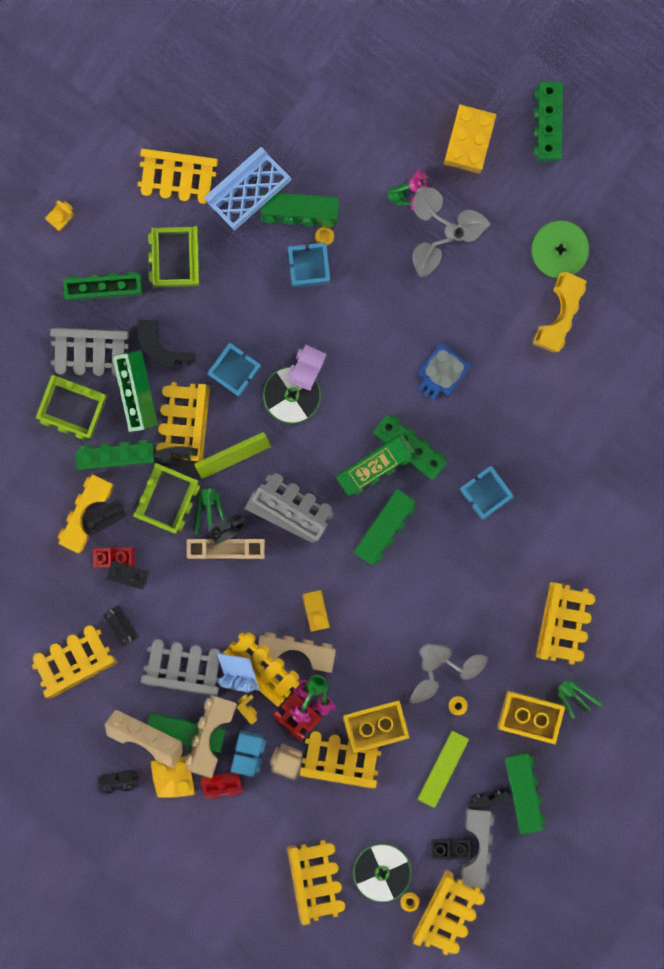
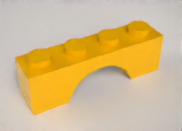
M561 272L559 274L553 291L560 299V314L553 323L539 326L532 344L551 352H559L563 349L566 333L572 327L573 315L579 309L580 297L586 291V280L568 272Z
M93 474L91 477L88 476L83 485L85 490L83 494L77 496L74 503L77 506L74 512L70 511L66 519L68 524L65 529H61L58 535V539H60L58 544L78 554L82 553L90 537L83 527L84 512L90 505L96 502H107L115 486L114 484Z

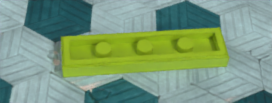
M262 432L194 465L200 477L204 479L271 448V445L265 433Z
M453 730L451 731L417 798L419 801L433 808L436 807L469 741L468 738Z

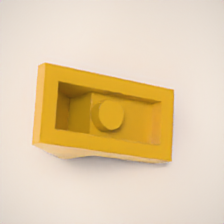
M318 590L303 594L311 632L329 628L322 591Z

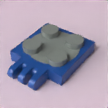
M440 343L417 373L425 379L417 390L421 392L424 386L428 389L423 395L427 396L432 391L431 401L435 399L440 391L449 396L471 365Z

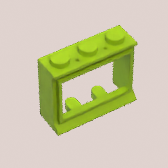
M198 226L151 227V233H148V243L152 244V252H149V263H152V271H149V282H153L154 287L200 286ZM189 233L190 279L160 280L159 234Z
M51 375L36 418L40 420L42 425L50 427L53 424L58 426V431L67 434L69 431L76 433L75 437L86 441L87 438H93L108 395ZM56 385L99 401L89 430L46 414Z
M155 463L153 472L133 516L174 534H177V531L181 532L186 522L182 519L185 513L189 514L193 505L190 500L193 495L197 496L200 485H197L198 480ZM162 471L190 482L172 526L144 515Z

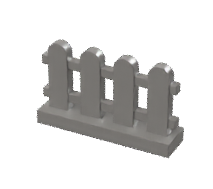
M53 327L51 328L50 336H55V341H51V346H55V360H51V365H55V372L57 374L65 373L67 366H74V372L77 375L84 374L86 367H93V373L96 376L103 375L105 368H112V374L117 377L113 356L124 354L125 349H128V344H125V340L129 339L130 331ZM68 337H74V342L67 341ZM87 338H94V341L87 342ZM106 339H113V343H106ZM67 346L74 347V361H67ZM86 347L93 348V362H86ZM105 348H112V363L105 362Z
M274 473L272 476L268 474L265 479L268 483L260 485L251 501L318 541L328 525L325 523L326 519L331 520L334 515L331 513L332 507L326 503H323L321 506L315 503V496L307 493L305 496L300 494L299 487L294 483L289 484V486L282 483L283 477L280 474ZM278 488L284 491L282 496L276 493ZM294 498L301 501L299 506L292 502ZM311 508L317 511L315 516L309 513Z
M159 639L154 640L152 647L147 648V652L151 653L148 666H144L147 676L142 675V685L218 697L219 688L215 687L220 679L217 678L220 663L217 655L220 653L218 649H211L209 656L201 655L202 650L197 645L191 647L190 653L182 652V645L175 642L172 644L171 650L163 649L164 644ZM162 654L170 655L167 669L160 668ZM181 657L189 658L186 672L179 671ZM200 660L208 661L205 675H198ZM159 674H166V679L158 678ZM178 677H184L185 682L177 681ZM197 680H203L204 685L196 684Z

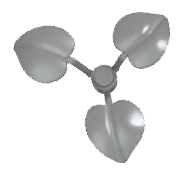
M420 187L415 194L413 203L416 215L425 221L429 220L433 215L434 218L446 225L445 235L447 238L433 242L432 245L423 242L415 248L412 258L418 275L424 277L430 274L440 263L442 252L439 248L435 247L436 245L452 242V239L466 242L474 241L490 226V222L477 211L464 210L458 215V224L450 223L436 214L443 205V198L440 192L434 188Z
M432 644L423 646L419 652L423 658L422 668L428 671L430 678L429 680H423L417 685L411 696L410 703H420L434 696L439 684L437 681H434L432 670L440 666L441 663L446 662L459 672H462L460 675L462 679L469 680L482 672L487 664L488 657L482 654L474 655L461 668L448 660L451 656V650L448 647Z

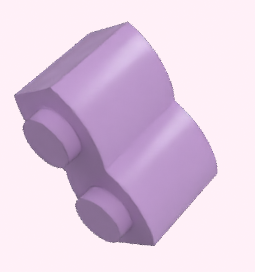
M305 345L304 349H299L295 358L298 362L296 366L292 364L288 373L291 376L289 382L310 391L327 354L308 345Z

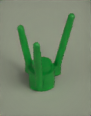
M215 489L200 490L195 526L196 535L199 534L202 503L203 506H207L209 527L212 526L211 505H214L215 502L222 521L226 519L219 500V494H215Z
M569 679L565 680L557 688L559 691L557 695L562 699L572 719H575V715L565 697L569 699L573 696L588 712L592 711L576 694L577 691L600 707L603 706L600 701Z

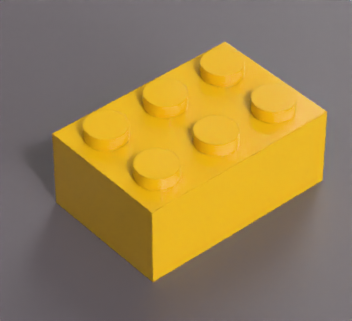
M459 104L444 165L480 174L497 114Z
M507 690L497 727L503 731L556 744L565 706Z
M399 700L342 717L352 754L410 738Z

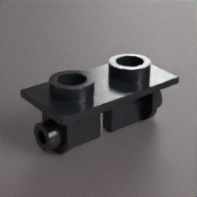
M117 499L88 515L85 519L89 529L92 530L93 534H96L126 517L127 514Z
M236 514L206 529L215 545L245 532L244 526L247 523V518Z
M112 561L106 580L144 590L149 571Z
M119 605L103 614L122 647L139 637Z
M132 770L119 772V779L117 780L115 773L102 774L101 777H98L99 785L97 787L103 794H112L116 790L124 792L133 791L134 788H139L136 782L137 773Z

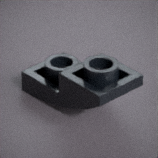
M169 447L155 452L153 457L160 458V462L171 464L172 460L179 461V457L189 459L190 455L197 456L198 449L191 447Z
M499 788L491 793L492 797L488 798L485 792L482 794L477 792L470 797L471 800L468 802L472 808H481L499 804L511 797L506 789L501 790Z
M432 839L431 859L471 860L472 839Z

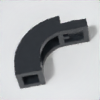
M138 319L140 343L147 355L156 363L167 368L176 369V361L179 362V365H191V362H195V353L171 352L161 345L158 320Z

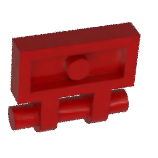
M293 692L281 705L286 712L282 715L276 710L272 716L277 720L276 723L284 726L290 732V736L301 741L305 735L300 730L304 727L310 732L322 717L307 705L310 711L308 717L311 719L309 723L305 721L303 723L298 722L297 726H294L287 719L290 716L293 717L290 709L295 708L297 705L303 706L305 702Z
M228 772L222 775H212V778H201L205 799L213 798L214 800L219 799L220 796L230 795V797H233L236 794L243 793L239 773Z

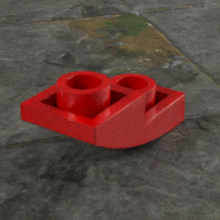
M93 548V567H110L112 561L135 567V548Z

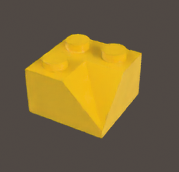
M188 754L181 755L173 768L156 759L151 760L153 782L157 797H181L195 794L194 774L187 770V765H185Z

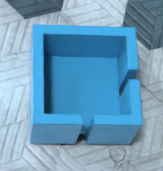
M326 243L309 244V251L305 250V245L288 247L290 267H293L290 268L292 288L330 284Z
M229 343L207 374L240 398L249 385L247 380L250 379L252 381L262 366L248 355L244 359V352Z
M492 466L476 476L478 480L473 478L459 488L469 503L473 501L474 504L471 507L481 520L514 497Z
M241 729L231 772L254 777L255 772L259 773L262 759L258 757L259 753L263 754L266 740H263V734Z

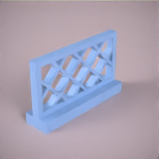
M260 147L204 198L210 207L235 231L292 179ZM268 163L272 165L271 171L262 172ZM282 175L284 177L279 183H274V176ZM262 176H270V182L261 184ZM257 177V184H248L250 179ZM260 188H269L266 195L259 196ZM243 189L242 197H234L238 190ZM247 189H256L255 196H247ZM242 201L241 209H232L233 202ZM246 201H254V205L251 208L245 209ZM229 202L228 209H219L223 203ZM240 213L239 219L232 223L231 214Z

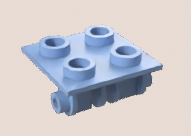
M221 653L217 654L224 676L218 681L222 688H230L247 693L259 690L250 659Z

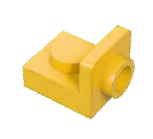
M58 200L56 202L57 205L45 219L61 232L75 214L72 212L73 207L66 201L62 203Z
M244 694L237 701L239 703L237 709L252 725L257 721L256 715L258 713L251 705L247 706L246 704L254 696L252 694L249 696Z

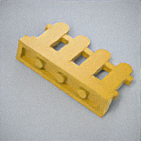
M141 148L140 156L145 157L144 162H140V166L143 167L142 182L138 181V186H141V193L144 196L151 195L153 188L160 189V196L165 199L171 196L172 191H177L182 201L189 200L192 193L198 194V201L200 203H207L204 197L211 192L212 176L216 177V172H213V166L218 167L219 159ZM157 159H164L163 165L156 164ZM175 162H183L182 167H176ZM194 164H201V170L194 169ZM155 169H162L161 184L154 183ZM174 171L181 172L180 187L173 186ZM193 174L200 175L199 189H191Z
M171 382V386L167 385L162 389L163 395L170 397L169 405L165 404L160 408L161 414L168 416L167 424L163 423L158 427L159 433L166 435L165 443H159L156 450L159 451L169 447L197 448L198 454L197 456L190 455L191 461H202L210 386L198 384V388H196V384H190V387L177 386V382ZM176 398L189 399L188 406L175 405ZM174 417L187 418L186 425L173 424ZM172 436L185 437L184 444L171 443Z
M550 582L535 657L548 660L550 656L552 661H556V657L567 659L569 664L574 665L575 661L579 662L584 659L583 651L577 649L578 642L584 643L588 639V634L581 631L582 623L588 624L592 620L591 614L585 612L586 604H594L595 596L588 593L589 589L583 588L582 592L570 590V585H564V588H562L563 584ZM567 601L580 603L579 611L567 609ZM563 620L576 622L575 629L562 627ZM560 639L572 641V647L559 646Z
M86 626L84 628L85 637L80 640L76 635H69L67 637L68 646L63 649L59 644H52L50 646L51 655L46 658L42 653L34 654V664L31 666L33 670H38L43 680L40 683L41 686H46L47 688L43 691L47 699H52L118 664L114 656L108 655L110 649L109 647H104L99 637L102 634L100 629L96 631L93 626ZM86 642L89 643L94 653L89 657L82 646ZM69 651L72 652L77 662L72 666L65 655ZM97 659L98 662L92 665L91 662ZM52 660L55 661L60 671L55 675L48 664ZM80 668L81 671L75 674L74 671ZM63 677L64 680L58 683L57 680Z
M241 632L238 636L240 640L237 643L233 641L223 654L250 659L259 691L279 707L286 697L290 695L291 691L289 689L292 686L296 689L300 684L298 682L299 675L294 671L287 673L283 669L285 666L283 660L280 658L273 660L268 656L270 653L269 648L265 645L258 647L254 643L256 638L251 632L246 634ZM248 648L255 652L252 656L246 652ZM263 660L269 665L266 669L260 664ZM277 674L283 677L281 681L275 678Z
M317 731L311 733L310 739L306 738L305 744H309L307 757L302 758L305 768L300 769L299 776L376 789L377 781L373 780L374 775L378 776L375 765L377 756H381L382 752L378 751V747L359 752L365 754L363 768L356 767L358 753L352 754L349 741L348 745L340 744V737L332 735L329 738V742L321 741L322 736ZM320 746L328 747L325 762L318 761ZM339 749L346 750L344 765L337 764ZM317 766L324 767V772L316 770ZM336 769L343 770V775L335 774ZM355 772L362 773V778L354 777Z
M320 840V845L306 847V844H301L300 849H297L295 845L287 846L300 923L307 925L310 924V918H313L314 921H319L320 916L332 914L333 917H338V913L345 909V903L342 900H335V893H339L342 889L341 883L332 881L331 877L332 874L338 872L339 867L335 862H329L328 855H332L335 852V846L332 843H325V840ZM323 857V864L309 865V859ZM300 861L304 862L303 868L300 866ZM326 876V883L313 885L312 878ZM303 880H307V887H304ZM329 895V902L316 904V897ZM307 899H310V906H307Z
M446 870L413 934V944L421 946L424 941L425 946L430 947V945L438 947L443 950L445 955H448V953L457 954L460 947L459 943L455 941L456 937L464 938L468 935V928L463 925L464 921H474L476 919V911L472 908L473 904L481 905L485 901L484 894L480 892L481 889L477 886L475 889L462 884L463 881L459 878L455 881L453 873ZM457 895L468 900L467 904L464 905L455 901V896ZM447 912L460 917L458 922L445 917ZM440 928L451 933L450 938L438 934V929Z

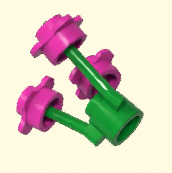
M417 170L418 172L413 174L414 177L410 178L409 182L388 188L390 202H396L397 206L411 205V210L414 211L413 203L415 196L412 197L411 201H404L407 198L406 190L411 189L416 193L420 187H427L426 184L429 183V177L426 173Z
M315 675L310 676L309 681L298 680L300 684L294 689V694L304 698L305 702L303 706L297 705L295 708L290 709L295 721L300 723L304 721L309 723L311 721L308 717L310 711L307 705L312 695L318 696L323 692V695L317 699V703L313 704V709L318 710L321 715H327L329 711L336 708L331 698L327 697L329 686L326 685V680L323 677Z

